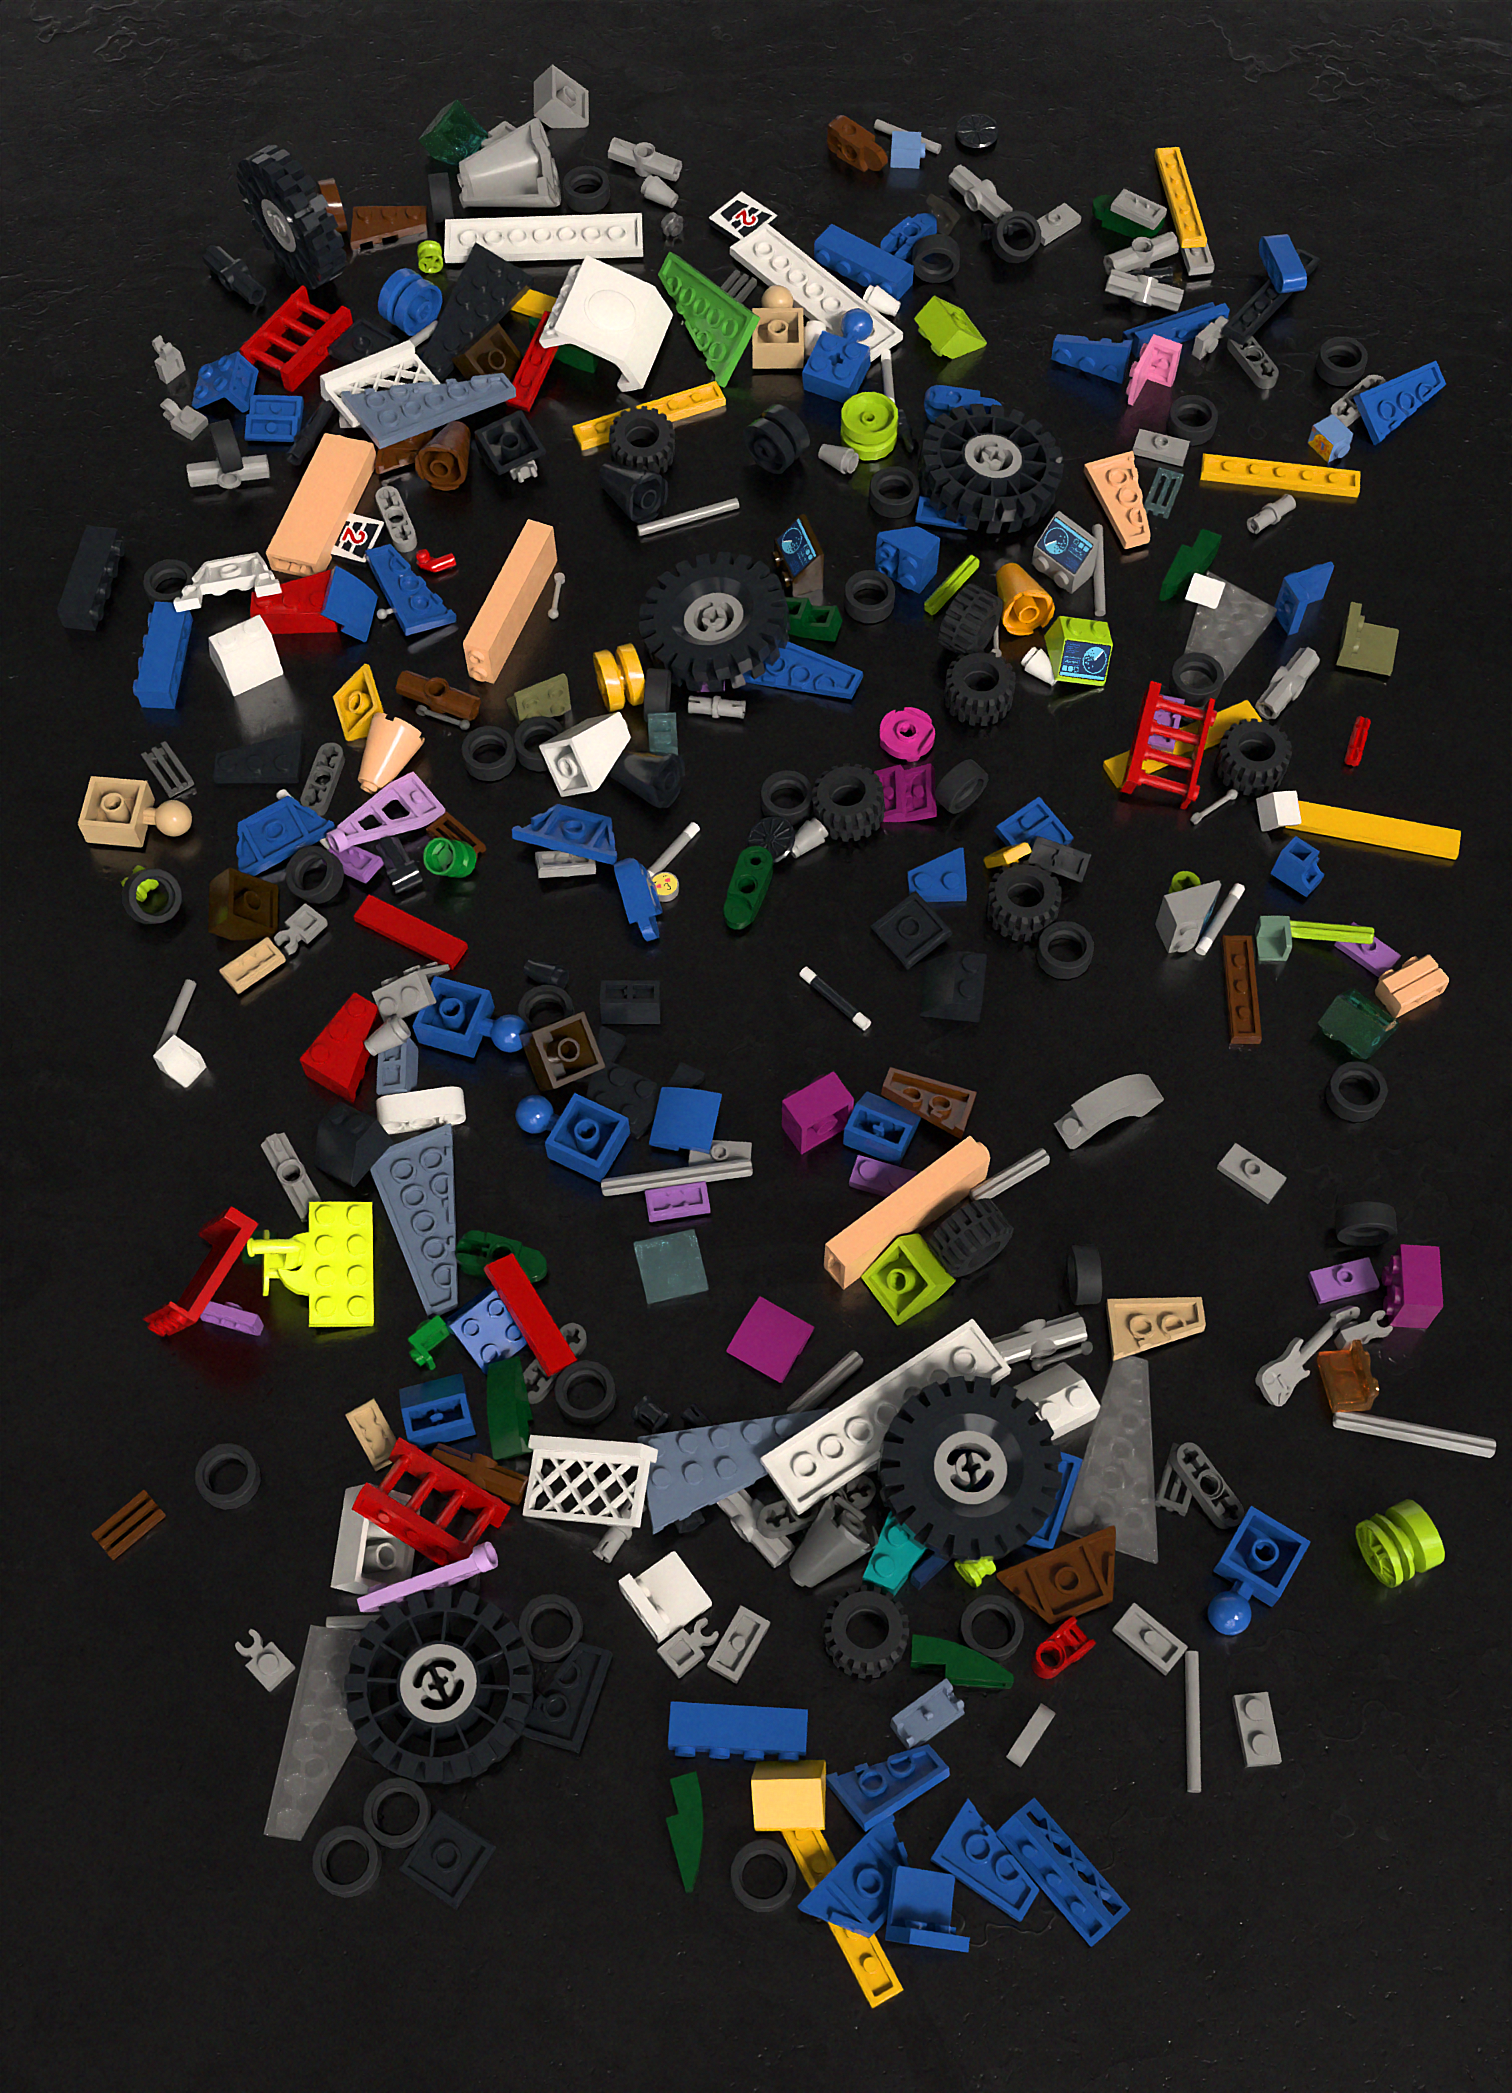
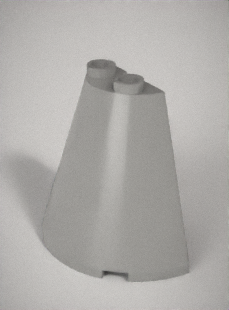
M539 117L532 119L459 162L460 173L457 174V178L462 188V193L459 194L463 208H554L560 205L561 189L555 160L551 157V152L548 148L550 144Z

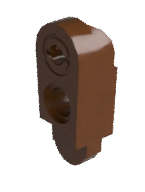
M838 115L828 124L827 144L829 149L837 154V157L863 172L868 168L872 171H879L887 164L888 157L882 147L875 143V135L844 115Z

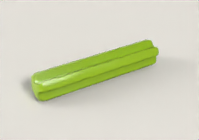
M968 555L924 602V610L931 615L936 614L979 567V559L973 555Z
M1290 920L1292 938L1372 944L1374 941L1373 927Z

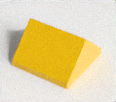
M364 664L333 696L344 736L348 741L367 737L373 715L375 713H384L368 664Z
M757 1761L751 1778L755 1831L825 1830L826 1761Z

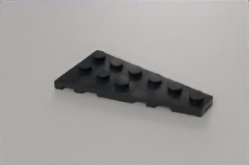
M475 242L421 359L440 383L456 367L451 358L484 328L497 324L535 284L534 277Z

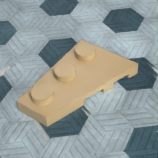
M1202 1297L1107 1299L1106 1302L1113 1361L1202 1332L1206 1326Z

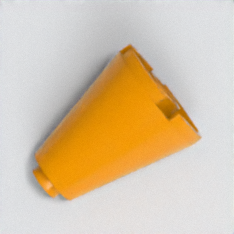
M1008 563L999 568L996 573L998 597L1003 600L1001 620L1007 631L1014 635L1023 636L1033 634V629L1040 625L1042 628L1045 627L1052 619L1055 610L1052 597L1018 564Z

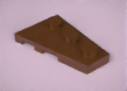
M353 206L350 241L352 250L360 248L362 243L372 241L374 245L382 243V238L390 236L401 238L427 231V206Z
M892 1067L888 1071L881 1092L882 1096L959 1139H962L977 1092Z

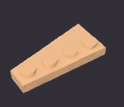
M1133 451L1085 464L1084 473L1124 549L1149 543L1151 534L1146 511L1143 508V496L1141 489H1139L1138 472L1134 465Z

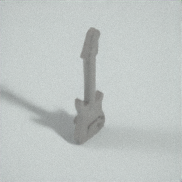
M1349 1305L1331 1312L1329 1321L1301 1349L1300 1346L1303 1343V1339L1295 1337L1289 1343L1283 1355L1259 1369L1255 1382L1270 1404L1282 1406L1286 1403L1295 1385L1310 1374V1370L1304 1369L1302 1365L1339 1328L1348 1324L1353 1318H1358L1360 1315L1358 1307Z

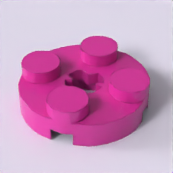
M904 707V711L896 713L895 710L889 712L880 724V746L896 758L906 759L909 762L918 761L921 756L930 751L934 744L935 728L932 725L930 716L922 710L913 707ZM901 731H912L911 737H905L903 734H900Z

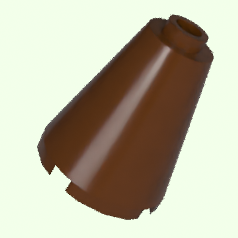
M459 421L449 422L417 454L415 468L419 477L423 481L427 479L432 483L431 487L443 491L455 490L466 479L471 433L464 423Z

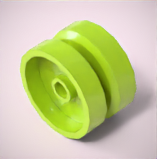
M862 392L849 398L841 410L840 439L842 447L853 448L861 460H877L886 457L893 451L897 441L898 408L895 403L887 396L876 392Z

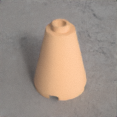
M375 713L371 719L358 781L362 784L361 788L373 795L395 779L425 740L424 737L420 738L421 732L396 717L393 721L385 719L387 715L385 713Z

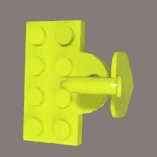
M309 1202L308 1232L297 1234L290 1239H269V1230H264L263 1239L254 1240L249 1238L247 1241L249 1256L253 1257L255 1254H262L263 1296H268L269 1278H280L289 1290L299 1295L309 1296V1327L373 1326L372 1202Z

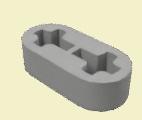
M1041 1703L1006 1757L1021 1768L1056 1713Z

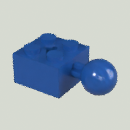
M854 308L844 314L841 320L843 337L822 331L802 371L804 390L841 403H845L853 395H856L871 365L870 347L858 343L866 340L873 330V320L867 311Z
M434 976L430 987L437 1003L420 1010L412 1026L418 1043L472 1058L476 1054L483 1035L491 1037L494 1045L504 1052H516L523 1048L519 1035L529 1031L526 1022L521 1017L513 1014L503 1015L497 1020L490 1019L495 1006L489 990Z
M576 1093L572 1096L561 1116L555 1114L549 1100L540 1095H530L523 1098L518 1103L515 1111L516 1121L524 1131L532 1134L541 1133L545 1130L551 1132L545 1141L547 1157L600 1183L630 1134L629 1119Z
M1251 1506L1213 1570L1234 1585L1230 1591L1221 1592L1210 1601L1208 1618L1211 1625L1218 1632L1225 1635H1237L1243 1632L1251 1621V1607L1248 1603L1251 1595L1273 1607L1281 1597L1311 1541ZM1259 1552L1265 1555L1264 1561L1257 1557Z

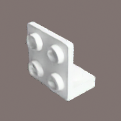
M675 1551L665 1556L635 1579L629 1573L618 1581L620 1591L658 1644H661L712 1606V1601Z

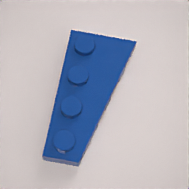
M1437 361L1353 397L1373 445L1381 442L1386 435L1396 429L1402 421L1412 415L1418 407L1446 385Z
M391 544L365 550V558L405 636L456 622V614L451 609L448 610L442 604L443 600L426 587V582L423 578L413 573L410 564Z
M787 642L785 649L778 648L780 658L773 666L763 662L765 673L755 680L748 672L743 673L746 683L852 699L863 678V671L791 642Z

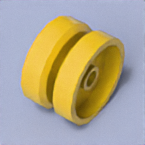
M632 643L617 646L615 653L616 661L613 654L607 649L593 653L597 684L609 712L623 709L625 696L633 706L644 703L645 679L637 652Z

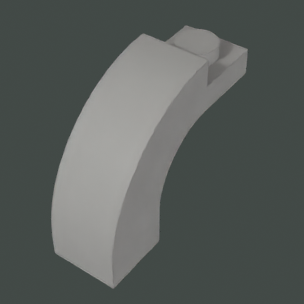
M1128 1075L1104 1084L1080 1098L1071 1105L1073 1109L1054 1123L1069 1149H1076L1108 1124L1127 1116L1142 1117L1161 1103L1164 1098L1149 1075Z

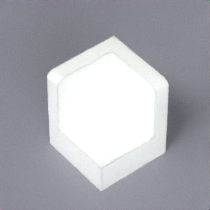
M1194 573L1184 601L1216 609L1226 583Z
M1296 791L1272 792L1256 799L1262 831L1301 824Z
M175 1035L153 1055L159 1069L183 1087H188L206 1068L200 1053Z

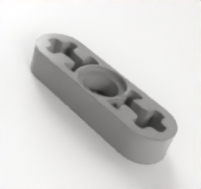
M1379 375L1367 376L1332 405L1329 416L1333 414L1348 427L1361 416L1357 405L1351 399L1369 390V388L1372 389L1386 383V380Z
M382 487L376 492L375 497L394 548L400 552L412 551L417 545V538L401 496L394 487ZM386 498H390L393 506H388ZM396 515L403 517V519L397 523L389 521L391 517ZM404 531L407 540L403 541L400 537V532Z

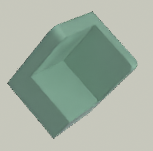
M1289 916L1259 917L1255 928L1258 960L1287 961L1292 949Z

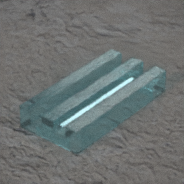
M1158 468L1143 507L1146 513L1151 510L1153 515L1158 516L1161 513L1163 518L1168 519L1184 474ZM1162 475L1167 476L1157 503H1152ZM1172 478H1174L1176 482L1166 507L1162 506Z

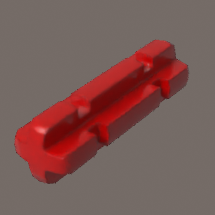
M1362 716L1356 718L1344 759L1347 765L1355 767L1361 761L1362 751L1364 750L1368 729L1371 724L1369 718Z

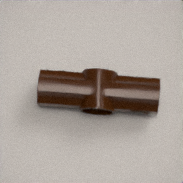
M406 670L405 672L402 671L399 675L395 687L396 693L428 705L431 711L440 714L447 712L471 721L479 713L480 698L450 687L443 678L429 679Z
M438 1443L431 1454L432 1458L489 1494L519 1505L521 1500H523L529 1477L498 1466L496 1461L479 1453H472L470 1455Z

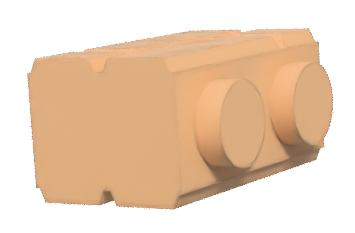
M1427 954L1420 959L1414 956L1402 965V969L1396 972L1390 969L1383 973L1378 979L1379 983L1375 989V995L1382 1004L1386 1005V1009L1393 1018H1397L1443 993L1449 983V978L1441 968H1438V964L1431 955Z

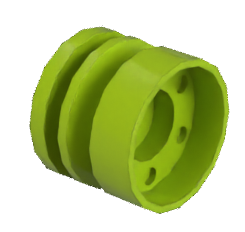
M1406 1499L1388 1508L1385 1516L1376 1514L1370 1520H1364L1356 1526L1358 1546L1365 1561L1375 1576L1387 1587L1394 1588L1400 1585L1403 1580L1408 1581L1411 1579L1415 1571L1423 1573L1444 1561L1445 1551L1435 1525L1422 1507L1413 1500Z

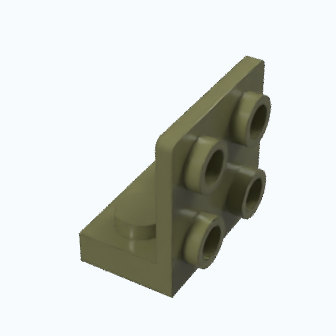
M1351 602L1343 624L1336 665L1391 675L1399 630L1365 623V616L1360 615L1362 604Z
M564 673L514 693V696L507 698V705L517 724L520 725L531 717L544 716L551 718L571 710L568 680Z

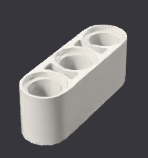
M451 1086L386 1095L376 1100L377 1120L388 1134L439 1128L450 1123L453 1126L461 1124L466 1120L463 1090L459 1087Z

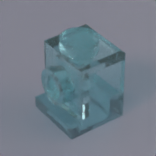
M676 712L648 714L650 751L678 755Z

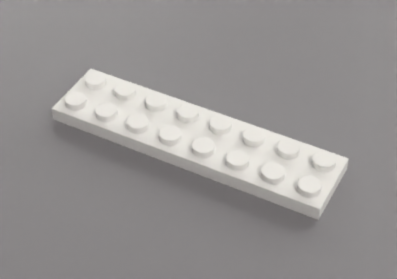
M642 213L445 219V263H466L475 242L506 261L585 259L586 255L592 258L643 257Z
M765 223L730 247V255L769 287L774 285L786 287L793 296V306L795 308H803V315L811 321L823 322L829 333L843 337L841 320L844 314L854 308L867 311L873 320V330L866 340L858 343L870 347L871 362L879 357L884 349L889 350L903 340V332L768 223Z
M972 1318L761 1457L760 1462L796 1514L800 1515L879 1461L881 1454L879 1452L880 1446L894 1416L897 1415L901 1406L912 1395H918L922 1388L936 1381L938 1384L945 1383L947 1378L964 1376L965 1381H972L975 1376L991 1378V1385H994L1010 1374L1011 1368Z

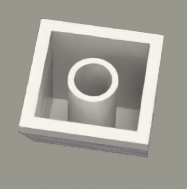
M260 615L209 637L210 657L233 696L239 695L283 674L272 635Z
M616 712L586 719L540 744L539 748L561 797L597 790L629 742L631 736L621 713Z

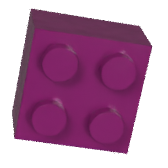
M834 1071L826 1076L819 1075L811 1081L809 1086L800 1091L798 1089L793 1090L785 1096L782 1101V1128L800 1154H803L844 1130L853 1111L854 1098Z
M1401 1244L1395 1254L1390 1256L1387 1266L1383 1267L1382 1284L1387 1286V1296L1384 1298L1383 1311H1385V1315H1388L1389 1326L1427 1329L1443 1308L1439 1247Z

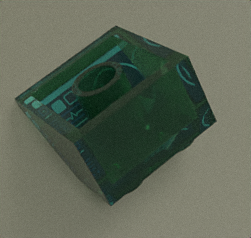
M456 99L441 109L418 141L435 159L459 167L460 161L482 149L481 143L488 139V133Z
M1351 988L1335 998L1317 1024L1323 1028L1322 1032L1327 1037L1344 1043L1350 1054L1359 1059L1363 1057L1366 1060L1377 1052L1399 1027L1401 1022L1356 989Z

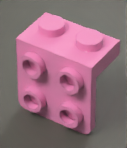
M1154 334L1148 344H1143L1139 354L1140 360L1139 362L1134 361L1129 376L1133 377L1126 390V394L1129 395V405L1133 406L1147 379L1168 387L1172 386L1176 376L1182 344Z

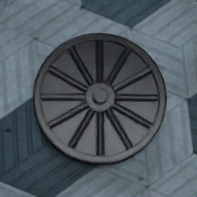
M969 114L957 122L955 134L957 139L965 146L984 148L997 140L999 127L996 121L987 115Z
M780 816L763 818L750 829L746 839V848L761 846L771 853L773 864L784 859L794 846V828L789 821ZM753 858L756 862L761 863L760 859Z

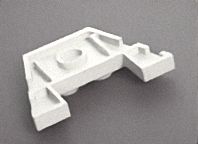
M256 552L204 562L192 577L193 585L185 586L182 590V598L176 597L173 603L176 612L201 608L202 597L205 594L212 593L217 596L225 594L228 590L232 589L245 591L254 587L257 597L282 593L278 579H275L273 572L268 570L267 564L259 553Z

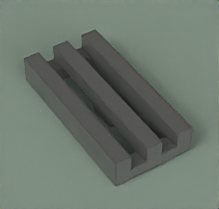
M735 270L720 288L733 298L735 297L742 304L757 286V279L752 277L749 280L747 274L744 273L741 276L740 271ZM743 285H745V287H744V288L739 292V294L736 296V293L738 292V290H739Z
M165 741L161 743V748L157 749L155 746L151 749V753L147 754L144 752L141 756L168 797L171 798L193 786L194 782ZM166 754L184 779V783L181 784L162 755ZM153 760H158L176 786L175 788L171 789L153 763Z
M1173 1443L1153 1505L1166 1507L1168 1511L1172 1512L1174 1510L1179 1512L1180 1515L1185 1516L1192 1493L1186 1487L1182 1504L1176 1502L1182 1482L1178 1474H1176L1169 1500L1163 1498L1173 1468L1170 1456L1172 1451L1180 1446ZM1189 1453L1185 1454V1457L1182 1459L1184 1464H1187L1189 1456L1192 1457ZM1200 1468L1196 1469L1197 1471L1191 1473L1192 1476L1198 1474Z

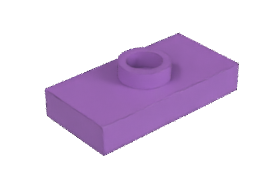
M1163 695L1164 699L1184 704V699ZM1160 709L1158 712L1155 711L1153 719L1157 720L1159 724L1178 729L1181 715ZM1153 734V736H1149L1147 744L1152 745L1151 748L1173 753L1176 740Z
M354 845L340 853H335L331 847L327 850L338 857L343 865L344 874L363 883H367L384 864L381 857Z
M1353 922V923L1351 924V925H1354V926H1359V925H1357L1355 922ZM1374 937L1372 944L1336 942L1334 945L1377 977L1392 969L1401 958L1400 954L1376 937Z
M706 1181L645 1190L649 1222L710 1213Z
M1369 1257L1311 1271L1308 1274L1318 1304L1377 1290L1380 1286Z
M209 1301L200 1316L202 1321L256 1336L261 1334L264 1327L258 1314L243 1311L242 1307L231 1302H225L222 1305Z

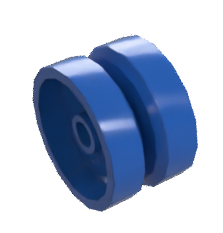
M408 268L397 270L388 278L382 287L378 299V311L383 319L392 325H396L409 336H414L435 321L442 305L440 289Z

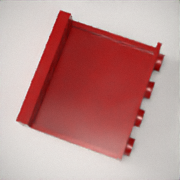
M230 1206L203 1224L197 1235L213 1245L176 1304L169 1301L144 1316L143 1320L149 1323L148 1329L164 1337L165 1334L170 1336L196 1323L259 1223Z

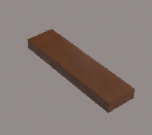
M1223 935L1221 947L1230 1044H1260L1262 1035L1252 935Z

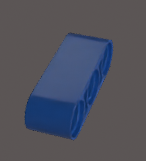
M1288 234L1262 236L1259 240V255L1277 293L1304 291L1307 285V274Z

